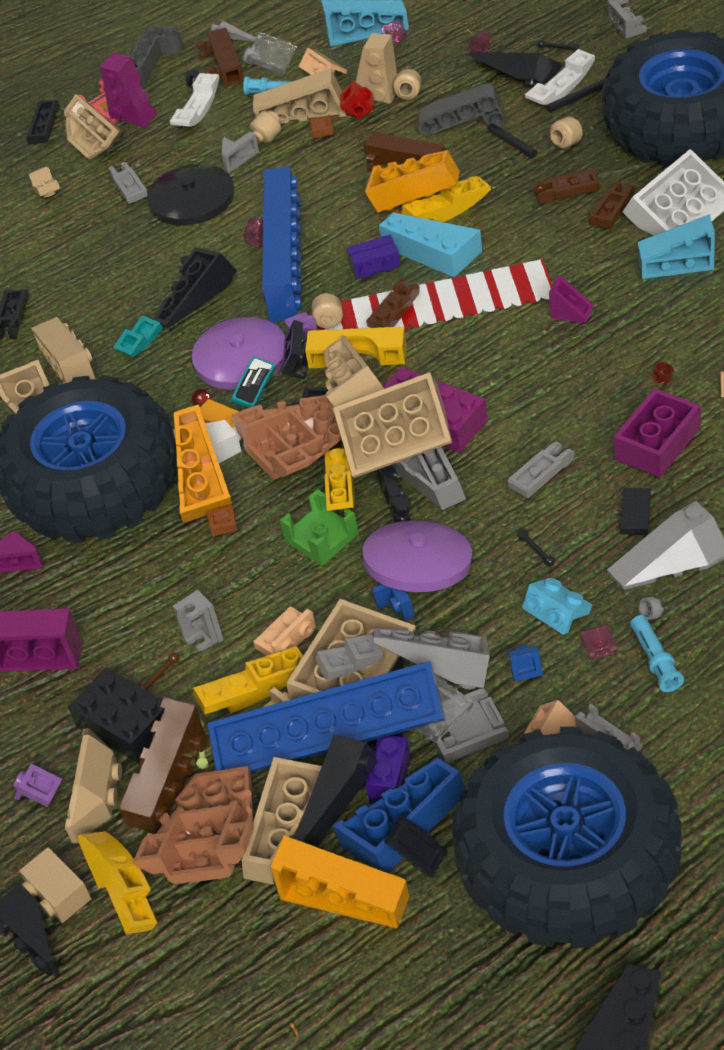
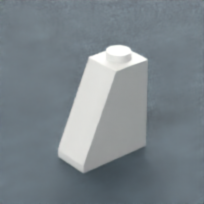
M226 420L205 423L218 463L241 452L239 443L241 436L238 434L236 427H231Z

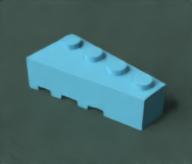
M321 0L330 47L367 39L371 33L390 34L409 30L407 12L402 0Z
M392 213L379 225L380 236L391 235L400 255L452 277H456L482 252L481 232L479 229L398 213Z

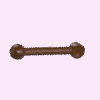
M171 653L168 658L169 660L144 685H139V687L148 691L147 689L172 663L179 661V655Z

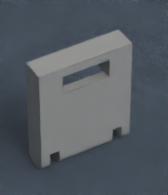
M484 688L443 703L445 721L426 726L445 763L502 742L510 736L501 715L491 697L488 698V693ZM443 725L450 735L444 738V741H442L436 729Z

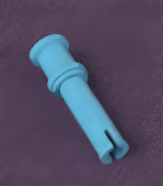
M246 76L243 83L244 95H249L250 93L258 94L290 82L269 81L266 77L250 79L249 76Z
M644 615L634 617L630 622V626L649 658L648 667L653 674H656L660 690L663 692L677 690L684 683V677L681 672L676 670L673 656L664 651L648 618L644 617Z

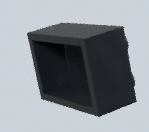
M105 668L68 706L77 728L82 731L84 728H90L107 746L137 764L140 763L143 748L149 749L152 743L154 733L151 732L154 721H160L164 713V709L160 707L162 699L108 668Z

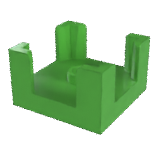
M317 489L309 496L311 512L295 525H293L292 516L289 513L280 520L285 542L322 566L358 536L359 532L355 513L346 508L344 509L345 517L342 518L332 510L327 511L326 494Z

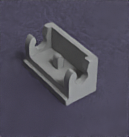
M608 0V19L625 38L647 32V27L641 23L644 20L642 16H635L629 7L622 8L620 6L623 3H627L628 0Z
M199 590L173 605L183 640L187 645L194 643L197 639H205L196 646L197 651H204L216 642L220 643L223 641L214 606Z
M593 704L589 705L587 717L581 711L575 716L576 727H580L582 734L595 736L598 731L617 737L627 750L632 747L637 751L642 749L640 737L632 732L631 736H628L600 717L598 715V708Z

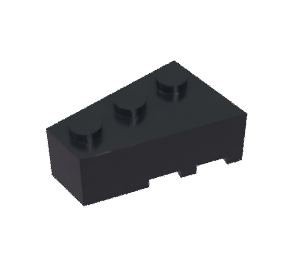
M627 964L575 1050H650L661 995V971Z

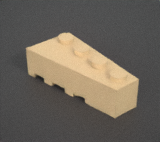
M331 68L255 94L253 98V111L256 116L262 111H272L281 119L280 124L288 123L289 120L308 121V118L327 115L347 116L346 111L340 107V94L342 90Z
M55 317L31 328L39 349L48 363L51 364L57 377H60L62 380V384L72 382L73 377L87 375L90 380H96L90 365L93 359L88 348H84L81 340H77L73 331L70 332L66 322L62 323L58 317Z
M342 336L324 350L325 365L328 367L325 370V375L328 377L326 387L329 390L326 392V397L334 407L384 389L345 336Z
M273 757L254 818L253 833L242 857L244 879L274 885L275 881L270 868L283 836L294 839L322 766Z

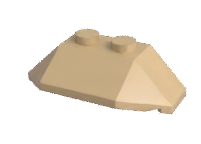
M75 94L64 110L67 140L90 160L111 149L123 132L104 114L77 94Z
M90 728L83 729L74 784L65 823V829L72 843H79L77 840L79 834L92 833L111 818L113 805H117L118 802L117 781L122 778V765L117 762L114 752Z

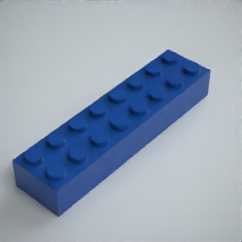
M291 167L264 170L262 288L270 322L284 321L297 315L298 309H302L301 295H298L302 294L301 281L298 280L302 278L301 266L298 265L302 264L301 252L298 250L302 249L300 238L301 224L299 221L301 220L300 193H297V177L292 175Z

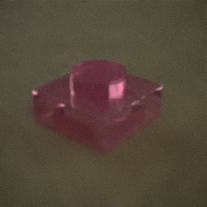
M401 21L382 26V33L392 35L393 43L407 39L406 30Z
M608 625L581 632V640L590 660L617 653V644Z

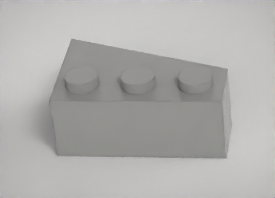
M442 447L391 465V467L395 468L396 473L441 510L466 500L460 482Z

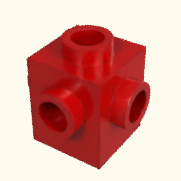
M352 81L340 94V107L350 116H355L361 120L366 114H370L374 108L373 93L367 87H362L355 81Z

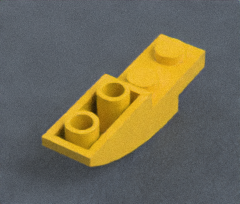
M473 176L469 179L458 181L457 185L449 190H440V195H433L429 198L415 200L402 205V214L445 222L476 204L490 191L491 186L479 176Z
M336 448L329 450L325 453L327 511L353 508L355 505L354 478L351 474L345 449Z
M295 646L246 662L245 671L193 687V696L205 715L224 708H228L232 714L270 696L269 690L273 687L279 691L286 687V682L301 661L303 655L298 647Z
M105 831L79 834L77 840L98 889H107L125 933L131 934L153 930L157 925V921L146 898L151 889L141 869L134 864L131 854L117 839Z

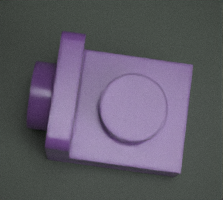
M306 311L284 320L288 331L294 320L303 322V333L306 334L305 340L307 339L308 331L317 330L314 316H308Z
M31 764L26 773L21 771L13 785V787L17 788L14 798L20 800L22 795L48 807L62 782V778Z

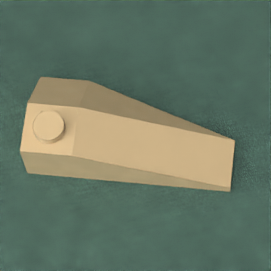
M33 361L0 375V396L16 414L19 410L18 404L28 396L36 397L43 393V388L49 385L39 361Z

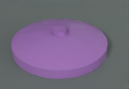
M240 317L218 323L205 331L193 347L192 361L195 372L202 381L213 387L235 390L249 362L255 356L276 365L273 377L282 368L285 335L274 323L256 317Z
M401 521L383 526L374 531L364 542L362 560L367 573L385 586L408 592H430L450 587L461 581L468 574L472 564V548L468 540L461 533L448 526L429 521Z

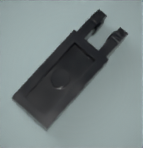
M27 289L4 291L0 304V340L3 339L5 334L4 327H8L10 339H16L18 336V326L21 324L29 298Z
M386 466L378 469L377 480L394 522L410 521V503L408 498L404 496L402 486L396 483L397 475L395 468Z

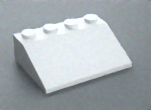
M690 149L634 195L623 210V213L638 228L654 236L710 214L713 221L724 212V181Z

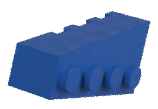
M439 758L405 779L406 783L399 788L393 790L390 788L382 793V799L367 807L364 805L355 811L356 815L348 821L340 820L334 824L333 828L341 848L369 867L389 873L403 859V857L384 843L399 816L406 817L427 834L461 800L460 795L464 789V784L460 771Z

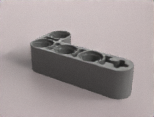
M151 26L143 31L130 55L141 77V86H144L148 81L161 54H176L183 50L179 28Z
M485 83L421 108L417 115L418 131L423 135H432L481 115L488 126L490 123H494L502 127L505 124L504 104L496 88L492 84Z

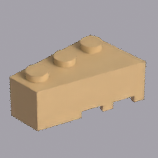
M371 33L362 50L356 83L370 89L373 93V102L391 103L396 95L393 85L397 76L392 35Z

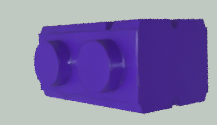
M391 235L346 247L349 265L356 280L400 267L398 249Z
M385 736L378 738L375 749L377 753L375 756V766L369 772L365 784L369 803L374 804L382 799V793L390 788L392 790L397 789L405 783L411 760L408 739L405 737Z

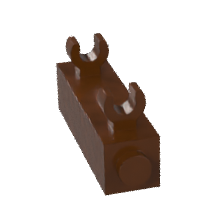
M226 27L207 32L209 42H196L197 49L204 48V50L198 52L199 58H206L212 53L217 65L216 68L213 66L206 67V74H218L219 79L223 81L224 87L244 83L241 64Z
M373 132L369 139L365 141L363 150L366 153L367 163H370L367 170L372 171L373 166H387L391 162H396L400 165L409 158L419 161L424 155L445 151V145Z

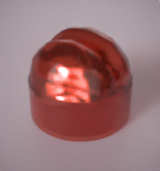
M665 362L656 363L652 372L654 381L658 384H667L672 379L674 368Z
M200 388L192 393L191 401L193 406L199 404V407H201L208 399L211 400L210 394L205 389Z

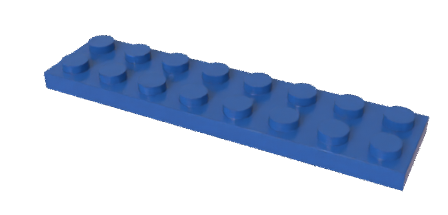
M428 661L209 722L208 729L216 771L248 766L251 773L270 768L273 757L298 761L327 753L334 735L360 742H368L445 721L433 664Z

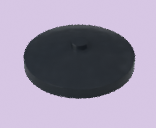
M208 164L185 165L160 176L149 188L147 201L152 215L159 221L177 226L194 225L211 220L225 211L234 198V186L230 175L219 167Z

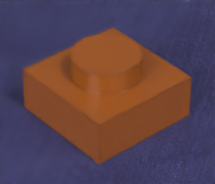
M330 115L309 119L313 138L334 134Z
M232 505L207 511L212 537L238 531Z

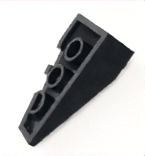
M469 52L470 57L525 82L526 86L531 87L538 83L547 84L561 68L562 64L540 53Z
M195 247L179 270L182 274L178 281L173 282L171 286L173 292L171 296L163 301L154 319L155 321L169 328L220 292L232 281L237 270L220 252Z
M338 735L333 736L295 834V840L317 847L364 785L369 772L374 769L375 756L377 754L366 743Z

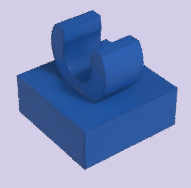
M521 645L515 647L513 651H508L514 682L543 676L537 645L531 647Z

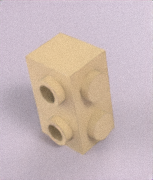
M49 847L19 870L25 881L21 884L22 888L32 897L37 896L41 900L39 905L49 917L55 915L62 923L91 900L85 884Z

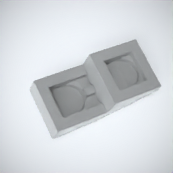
M372 634L346 638L343 647L317 651L315 660L325 679L330 680L361 670L382 659L383 654L379 646L373 642Z

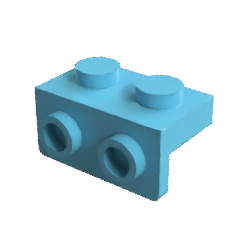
M547 578L529 585L522 607L564 635L569 632L574 619L589 615L592 604L584 600L581 594L570 591L562 586L560 581L554 578Z

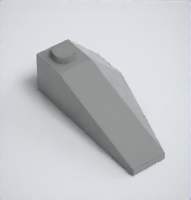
M695 501L672 514L609 567L607 574L623 590L656 582L659 577L671 574L674 577L681 576L683 571L694 568H698L699 571L708 569L724 560V537L714 517Z
M374 628V643L415 664L430 661L433 664L435 674L455 684H459L462 688H484L490 658L486 636L449 632V637H441L434 631L425 630L420 635H414L412 631L407 629Z

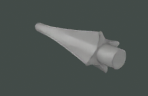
M223 20L220 25L213 24L211 27V31L226 27L231 40L261 42L260 38L233 27Z

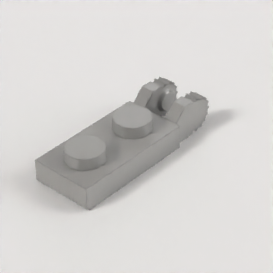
M126 162L121 163V172L117 173L114 167L108 168L113 182L128 204L147 197L146 188L132 167L130 168Z
M557 441L552 443V445H549L545 450L542 449L508 478V487L528 499L561 469L566 468L572 462L575 454L574 451L567 449L560 454L563 447L562 444Z

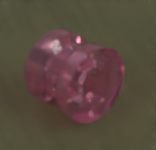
M254 217L247 222L243 238L249 245L261 246L263 244V219Z

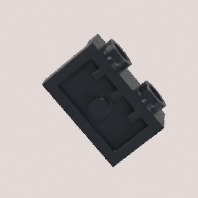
M294 320L284 339L281 372L300 379L305 378L307 371L306 342H304L306 334L303 333V322Z

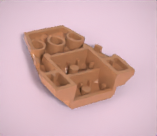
M326 395L300 399V404L286 406L285 401L277 402V408L263 410L262 405H257L232 415L236 430L243 438L245 451L273 480L310 466L342 440L333 410L334 406Z
M248 766L195 774L175 799L179 806L170 816L168 813H164L159 820L162 827L156 834L148 833L142 840L133 860L136 867L151 874L164 873L168 881L174 884L230 877L235 864L239 863L243 857L253 833L251 771Z

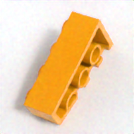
M448 150L424 155L419 161L409 158L400 165L396 162L388 163L387 168H381L380 165L373 166L365 193L378 213L384 210L390 211L398 205L408 204L423 196L429 197L437 191L453 188L457 185L460 171Z
M199 404L174 412L180 515L183 523L207 516V511L232 505Z
M283 836L270 867L280 900L397 929L410 897L406 880L397 875L388 874L287 836Z

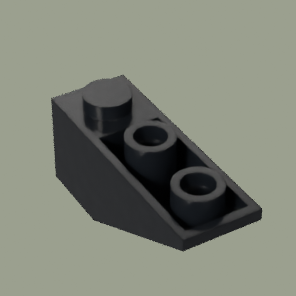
M17 884L0 899V934L4 937L9 934L13 938L12 943L23 955L28 952L33 956L31 960L41 972L44 973L48 970L57 978L60 974L46 917L38 901Z

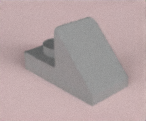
M248 132L235 142L225 137L222 138V159L225 171L228 174L259 152L256 134Z

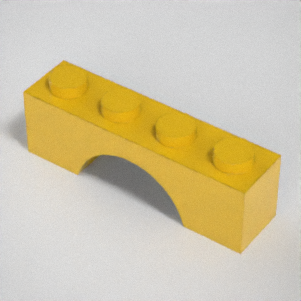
M404 327L308 331L305 353L309 368H328L325 365L324 350L342 336L347 338L357 353H365L375 357L380 365H405L407 342Z

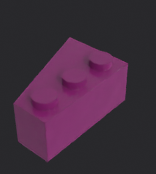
M113 52L100 66L109 117L145 128L157 114L155 107H151L148 101V92L142 89L140 84L141 77L132 58Z

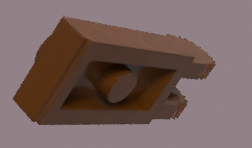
M593 169L550 178V180L541 181L533 186V191L537 196L536 199L539 204H548L554 199L567 198L573 195L600 190V183Z
M615 182L610 190L606 191L590 214L589 224L611 229L634 196L635 186L628 185L622 193V184Z
M405 280L398 281L394 286L393 292L389 293L366 320L367 327H394L418 296L420 291L419 285L412 284L407 289V282Z

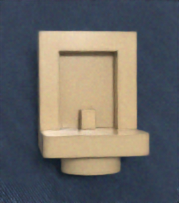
M47 166L28 174L34 191L39 196L43 195L44 198L56 194L55 190L60 189L58 181L52 177Z

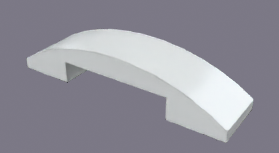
M578 49L565 60L566 67L546 85L540 83L535 85L525 94V98L546 105L566 96L580 83L595 60V55Z
M200 73L193 83L194 93L184 109L176 110L170 120V125L194 126L203 119L214 99L219 82L218 74Z

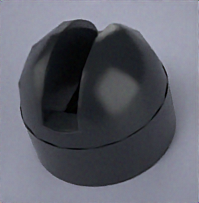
M190 70L185 80L189 87L192 86L193 88V83L200 74L199 71Z

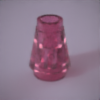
M481 30L470 40L469 46L472 52L489 51V31Z

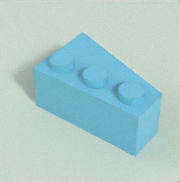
M710 214L639 241L638 263L642 279L714 270L715 231Z

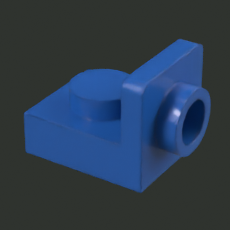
M383 584L372 589L378 609L390 605L393 612H399L404 621L415 617L411 599L406 591L390 588Z

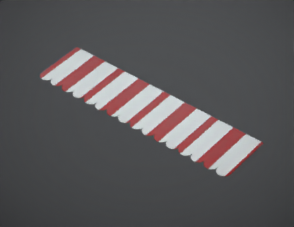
M540 259L419 285V294L412 302V306L394 327H404L406 330L409 324L412 327H420L424 322L426 324H435L438 318L441 321H449L453 318V315L456 318H463L468 313L478 315L482 312V309L486 312H492L496 310L497 306L500 309H507L512 304L515 306L524 305L526 300L530 303L538 302L541 297L549 300V291L552 283L544 261ZM391 291L341 301L343 312L341 322L334 328L325 329L318 326V329L370 328L367 327L366 320Z

